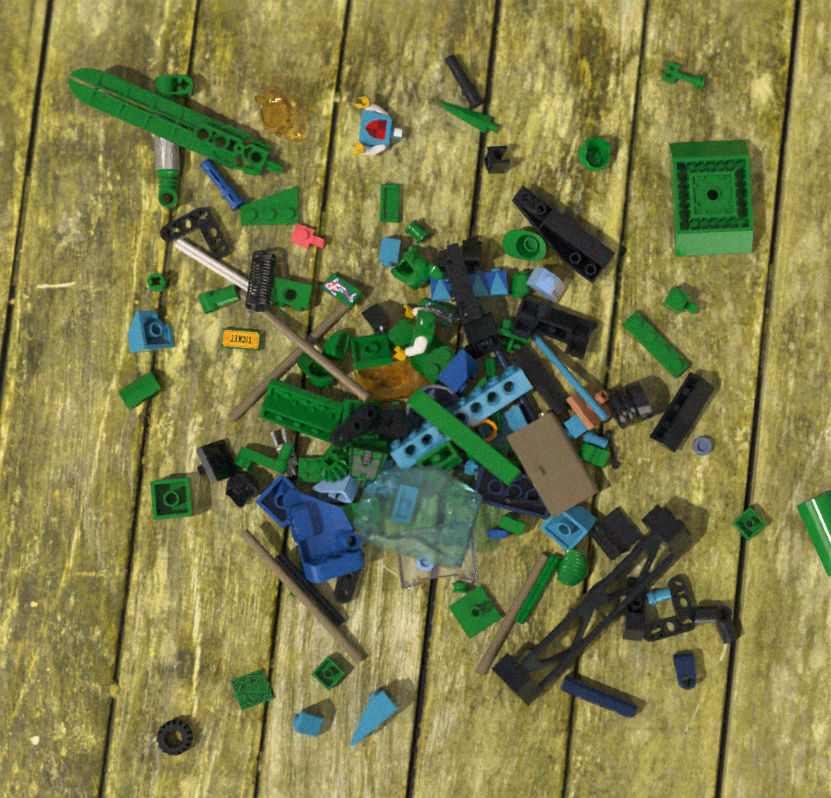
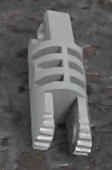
M287 427L281 429L284 442L292 446ZM273 431L271 436L278 455L283 444H281L277 432ZM294 449L286 470L288 477L298 475L296 467L298 460Z

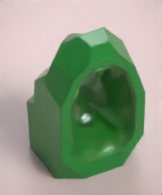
M341 329L330 335L329 340L324 343L322 354L327 359L341 362L349 349V333Z

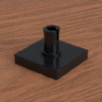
M224 439L195 449L202 462L197 467V470L202 476L207 474L211 484L229 479L234 474L239 473Z

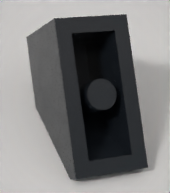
M467 237L466 240L462 241V257L465 266L481 265L482 241H478V238Z

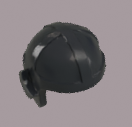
M248 472L234 474L226 483L225 494L233 500L236 506L243 508L248 499L258 496V480Z

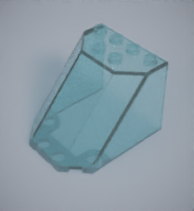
M438 466L386 469L379 473L377 480L373 484L369 483L363 489L353 525L359 532L358 537L360 541L445 568H462L483 496Z

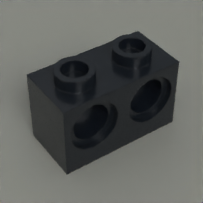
M384 408L383 411H378V416L372 423L370 433L384 438H407L412 416L406 414L405 410L400 408H394V410Z

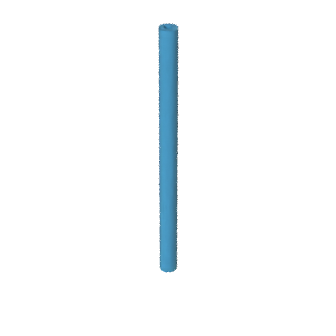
M535 333L531 337L532 340L602 421L609 418L608 414L543 339Z

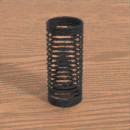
M257 250L252 253L245 307L251 311L265 312L270 309V295H272L274 267L276 264V255L270 251Z

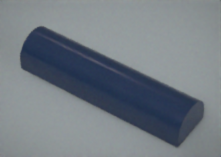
M565 675L559 688L562 692L629 719L635 716L638 704L567 675Z

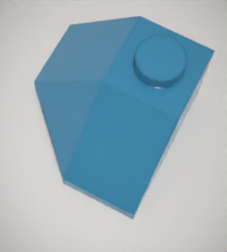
M154 310L137 311L127 334L130 353L150 352L174 347L172 328L167 323L164 324Z

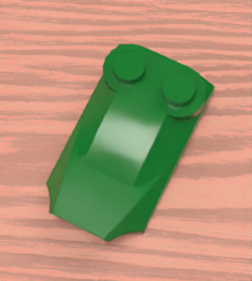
M401 318L387 335L390 349L397 354L394 349L398 346L404 350L409 347L414 319ZM433 335L427 354L407 356L404 361L432 384H435L437 378L457 353Z

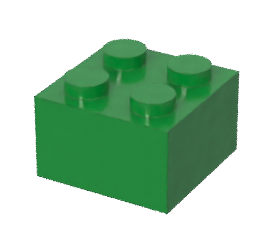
M191 478L150 481L153 520L195 517Z

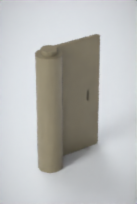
M546 410L538 415L539 419L506 438L551 517L554 518L598 493L600 490L554 411L549 412V410Z

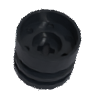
M638 380L625 385L626 395L619 388L615 390L617 398L612 391L608 392L610 412L622 430L627 428L626 420L630 426L634 425V415H636L640 422L653 417L647 396Z

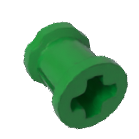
M415 219L406 228L405 233L412 235L417 240L416 243L420 244L430 231L421 227L418 224V220Z
M153 273L148 277L147 284L154 292H162L166 288V280L161 274ZM155 279L160 280V286L155 285L153 281Z

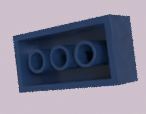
M482 464L480 465L472 501L547 520L549 511L545 505L540 507L538 504L517 502L507 504L504 501L506 496L515 499H541L527 473L521 472L513 483L508 486Z

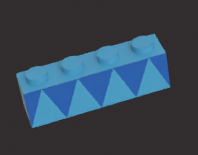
M502 268L491 269V272L483 273V270L471 271L472 274H468L475 298L508 296L506 271H502ZM430 277L432 302L451 301L449 295L451 290L450 283L446 284L444 277L440 280H434Z

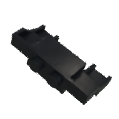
M459 244L448 245L446 250L440 251V257L437 259L440 269L444 268L445 270L443 276L446 284L450 283L451 290L449 295L451 301H455L457 305V311L454 312L457 323L461 322L463 327L481 318V314Z
M522 297L510 334L528 340L531 331L566 343L564 353L583 360L593 331L594 322Z

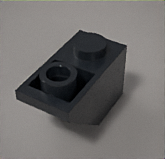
M378 303L361 313L374 334L377 332L381 334L389 329L390 319Z

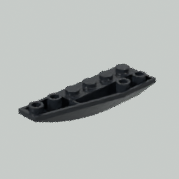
M524 185L512 199L514 205L558 258L590 283H594L615 256V252Z

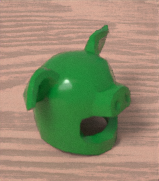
M414 246L405 247V253L402 254L403 259L391 269V274L397 280L402 281L414 291L419 289L430 277L434 280H440L444 277L439 267L430 264L420 254V250Z

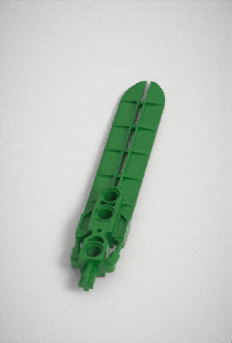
M93 68L78 69L71 73L70 76L94 86V89L68 79V85L72 93L82 103L212 159L214 162L230 169L241 170L245 174L258 177L262 167L279 175L284 167V164L267 157L270 151L268 144L259 139L258 141L255 140L248 133L230 125H225L109 73ZM98 89H101L107 93L121 98V100L109 96L103 92L98 91ZM125 100L148 110V112L126 103ZM152 112H153V113H156V114H158V115H160V116H162V117H165V118H167V119H169V120L174 121L175 123H171V122H169V121H167V120H165V119H162V118H160V117H158V116H155V115H153V114H151V113H152ZM178 124H181V125H183V126H185V127H188V128L194 130V132H192V131H190V130H188V129H185V128H183V127H181V126H178ZM201 131L206 132L208 138L201 139L198 133ZM222 139L226 145L220 147L216 144V140ZM248 139L255 143V145L244 146L242 142ZM256 154L260 157L261 161L254 162L251 156ZM235 158H240L242 165L246 167L237 166Z

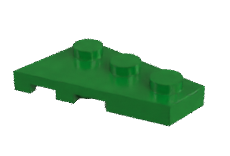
M295 186L242 205L241 226L297 225L298 187Z

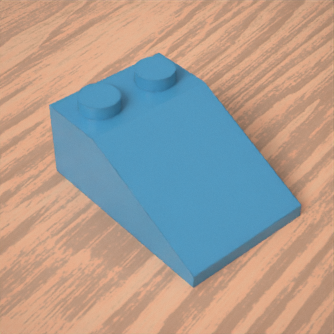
M376 689L369 695L368 698L370 700L366 705L350 743L352 747L398 709L397 704L384 689L381 691Z

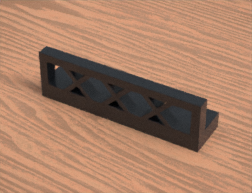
M526 344L510 355L514 363L522 369L530 384L550 410L554 411L556 416L570 407L565 395Z

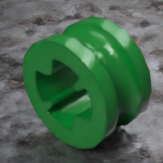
M452 583V586H454L452 593H469L467 589L469 583Z

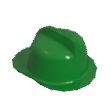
M511 230L503 236L502 248L510 257L536 262L545 256L546 244L544 239L535 231Z
M304 353L298 357V367L309 376V380L313 385L318 387L325 386L326 388L332 386L335 378L308 354Z

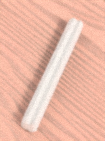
M182 238L177 240L176 248L247 291L249 280Z

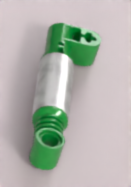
M164 75L155 78L156 94L175 102V98H188L194 92L193 81L186 75ZM174 82H178V92L174 90ZM184 83L187 85L186 90H182ZM154 113L155 116H158V117H160V118H162V119H165V120H167V121H169V122H171V123H175V122L172 121V120H169V119H167V118H165V117H162V116H160V115ZM154 135L155 171L158 179H160L158 180L160 184L158 185V200L163 209L173 210L178 205V190L176 189L178 185L176 179L180 173L179 145ZM167 195L173 197V201L169 204L163 202L164 197Z

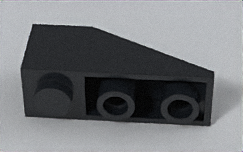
M627 577L626 586L636 583L638 578ZM646 588L624 609L622 639L642 641L645 632Z

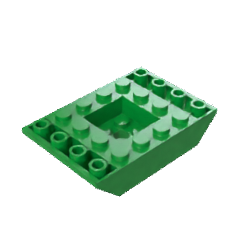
M746 141L669 143L675 257L752 253L753 214L750 162ZM710 190L716 191L717 199L710 200L707 192Z

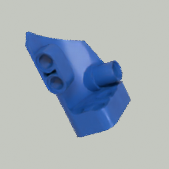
M289 488L282 499L292 537L298 545L306 580L320 583L364 568L366 565L360 548L362 538L358 533L354 532L343 509ZM352 536V543L349 545L348 538Z

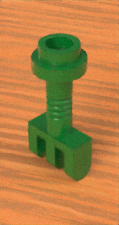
M667 62L666 66L673 69V71L665 69L664 74L671 77L663 76V82L674 85L676 79L695 84V89H703L706 78L702 74H699L698 77L679 72L680 65Z

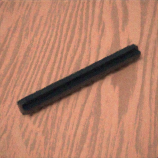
M283 552L278 553L275 556V560L336 626L342 625L345 619L310 581L306 580L303 573Z

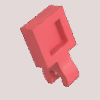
M298 223L290 240L292 243L309 249L310 244L323 249L326 242L324 239L314 236L315 230Z

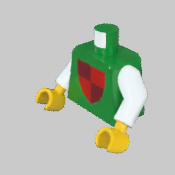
M403 306L406 312L401 315L412 319L414 316L415 318L409 347L405 350L399 346L396 347L394 351L397 354L393 355V357L404 361L407 356L411 357L428 353L437 319V314L433 313L431 308Z

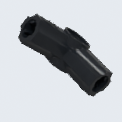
M728 606L691 607L690 619L692 623H714L723 644L733 642L739 638L731 618L732 611ZM720 609L722 611L721 618L718 617V611Z

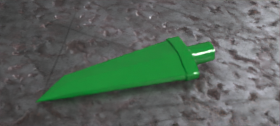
M439 100L447 112L475 127L482 133H486L487 129L495 133L497 132L499 126L491 122L493 117Z

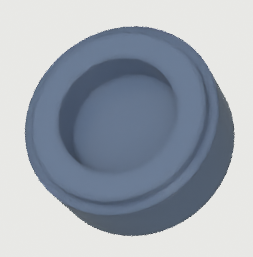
M698 437L694 440L692 449L695 454L705 456L711 452L712 442L707 437Z

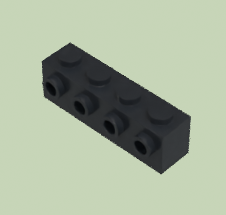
M689 372L651 433L650 438L661 447L675 453L715 388L704 378Z

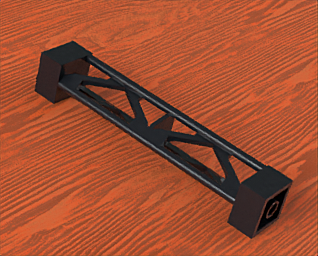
M657 504L641 520L649 532L636 543L632 551L605 578L595 583L570 608L565 618L542 641L530 648L518 662L507 652L491 668L527 706L675 558H678L693 543L690 538L691 533L686 528L687 526L680 519L676 520L668 508H661ZM662 544L670 554L650 573L649 570ZM647 549L648 556L636 583L613 593H605L603 590L635 558ZM624 595L626 596L608 616L598 607ZM595 611L604 620L584 639L583 635ZM580 615L582 617L581 624L570 648L546 659H538L537 656ZM559 662L539 684L528 673Z

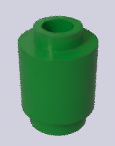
M518 271V274L514 273L510 292H512L511 297L522 299V297L529 295L530 286L526 284L530 277L529 272Z

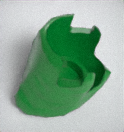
M575 549L566 550V553L557 564L558 582L566 586H575L587 576L588 564L583 553Z

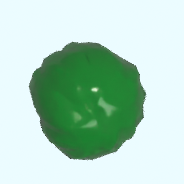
M598 136L587 138L578 147L577 157L580 164L592 172L603 170L610 161L611 145L605 139Z

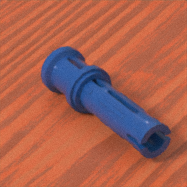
M209 158L200 164L221 191L222 199H226L230 204L232 211L238 210L245 204V199L238 195L235 186L229 185Z

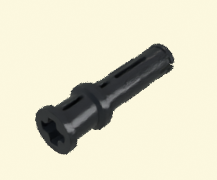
M455 54L446 57L444 61L462 89L461 95L465 96L470 104V110L481 106L485 100L480 97L476 90L477 86L471 83Z

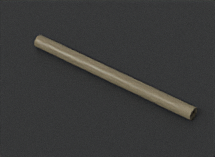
M540 554L475 672L481 676H484L549 559L547 556Z

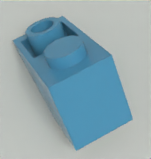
M302 710L300 714L297 713L295 715L292 726H295V732L318 737L324 717Z

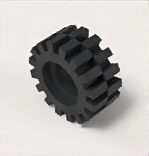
M174 719L164 723L157 732L156 741L159 744V749L161 748L163 753H167L170 756L184 753L192 744V730L182 720ZM172 730H177L182 735V741L178 745H172L168 742L167 736Z

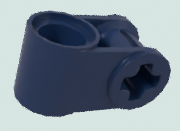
M693 652L673 654L679 686L686 690L693 689L697 683ZM686 675L688 676V678H692V682L689 683V686H687L685 683H682V680L685 679Z

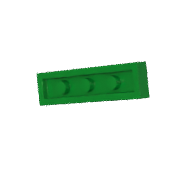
M637 311L622 323V326L674 379L689 366Z

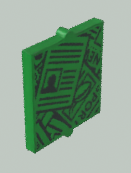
M263 669L231 681L235 692L234 697L237 698L242 711L274 699L269 687L270 682H267Z

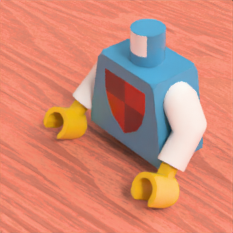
M358 97V99L362 100L363 104H356V107L365 108V110L362 109L359 142L351 145L357 148V151L352 152V155L374 156L385 151L390 146V138L402 139L403 128L392 127V118L388 112L379 105L369 101L367 97Z

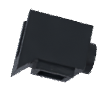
M507 146L487 147L488 152L484 157V163L488 174L504 173L511 163L510 159H501L507 151Z

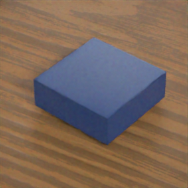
M487 530V537L506 538L507 530Z

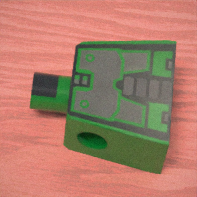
M356 440L351 441L349 475L357 477L355 484L357 487L366 488L368 480H377L387 455V446Z

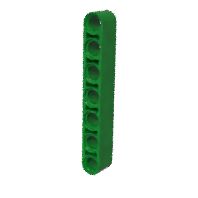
M418 388L406 402L506 485L510 486L522 472L422 389Z

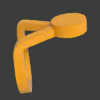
M484 419L470 429L476 433L475 427L483 423L490 424L493 427V433L491 436L483 438L488 443L495 438L497 427L493 421Z

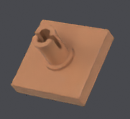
M591 383L584 386L588 393L610 416V409L605 403L609 399L608 393L605 390H601L598 393ZM578 392L566 399L588 430L602 422V419Z

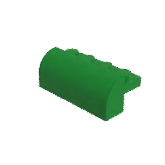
M271 378L259 418L331 443L329 436L331 431L339 425L344 404L321 396L318 393H313L301 387Z
M831 490L797 505V509L828 577L831 576Z

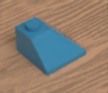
M573 506L554 518L550 515L539 528L561 547L568 550L573 549L597 521V518L584 507Z

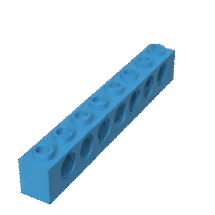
M517 364L515 366L511 365L504 370V373L490 378L487 384L472 390V394L459 398L455 405L445 409L454 416L458 413H463L462 418L459 420L468 428H471L533 387L522 369ZM511 381V386L505 389L504 384ZM490 392H495V396L492 399H487ZM473 403H479L478 408L471 409ZM425 420L422 426L410 430L407 438L394 440L387 449L403 472L416 464L417 460L447 440L451 441V439L428 420ZM430 434V438L427 441H422L424 435ZM408 445H414L413 450L405 451Z

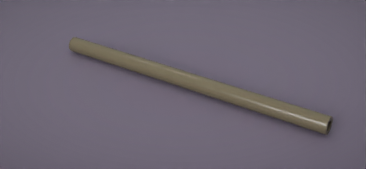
M241 289L237 296L246 302L247 291ZM270 310L257 312L364 402L371 397V394Z
M341 303L305 340L313 345L350 307ZM297 346L228 416L235 422L268 389L271 378L277 380L305 352Z
M248 529L241 533L240 536L352 659L359 663L364 656Z

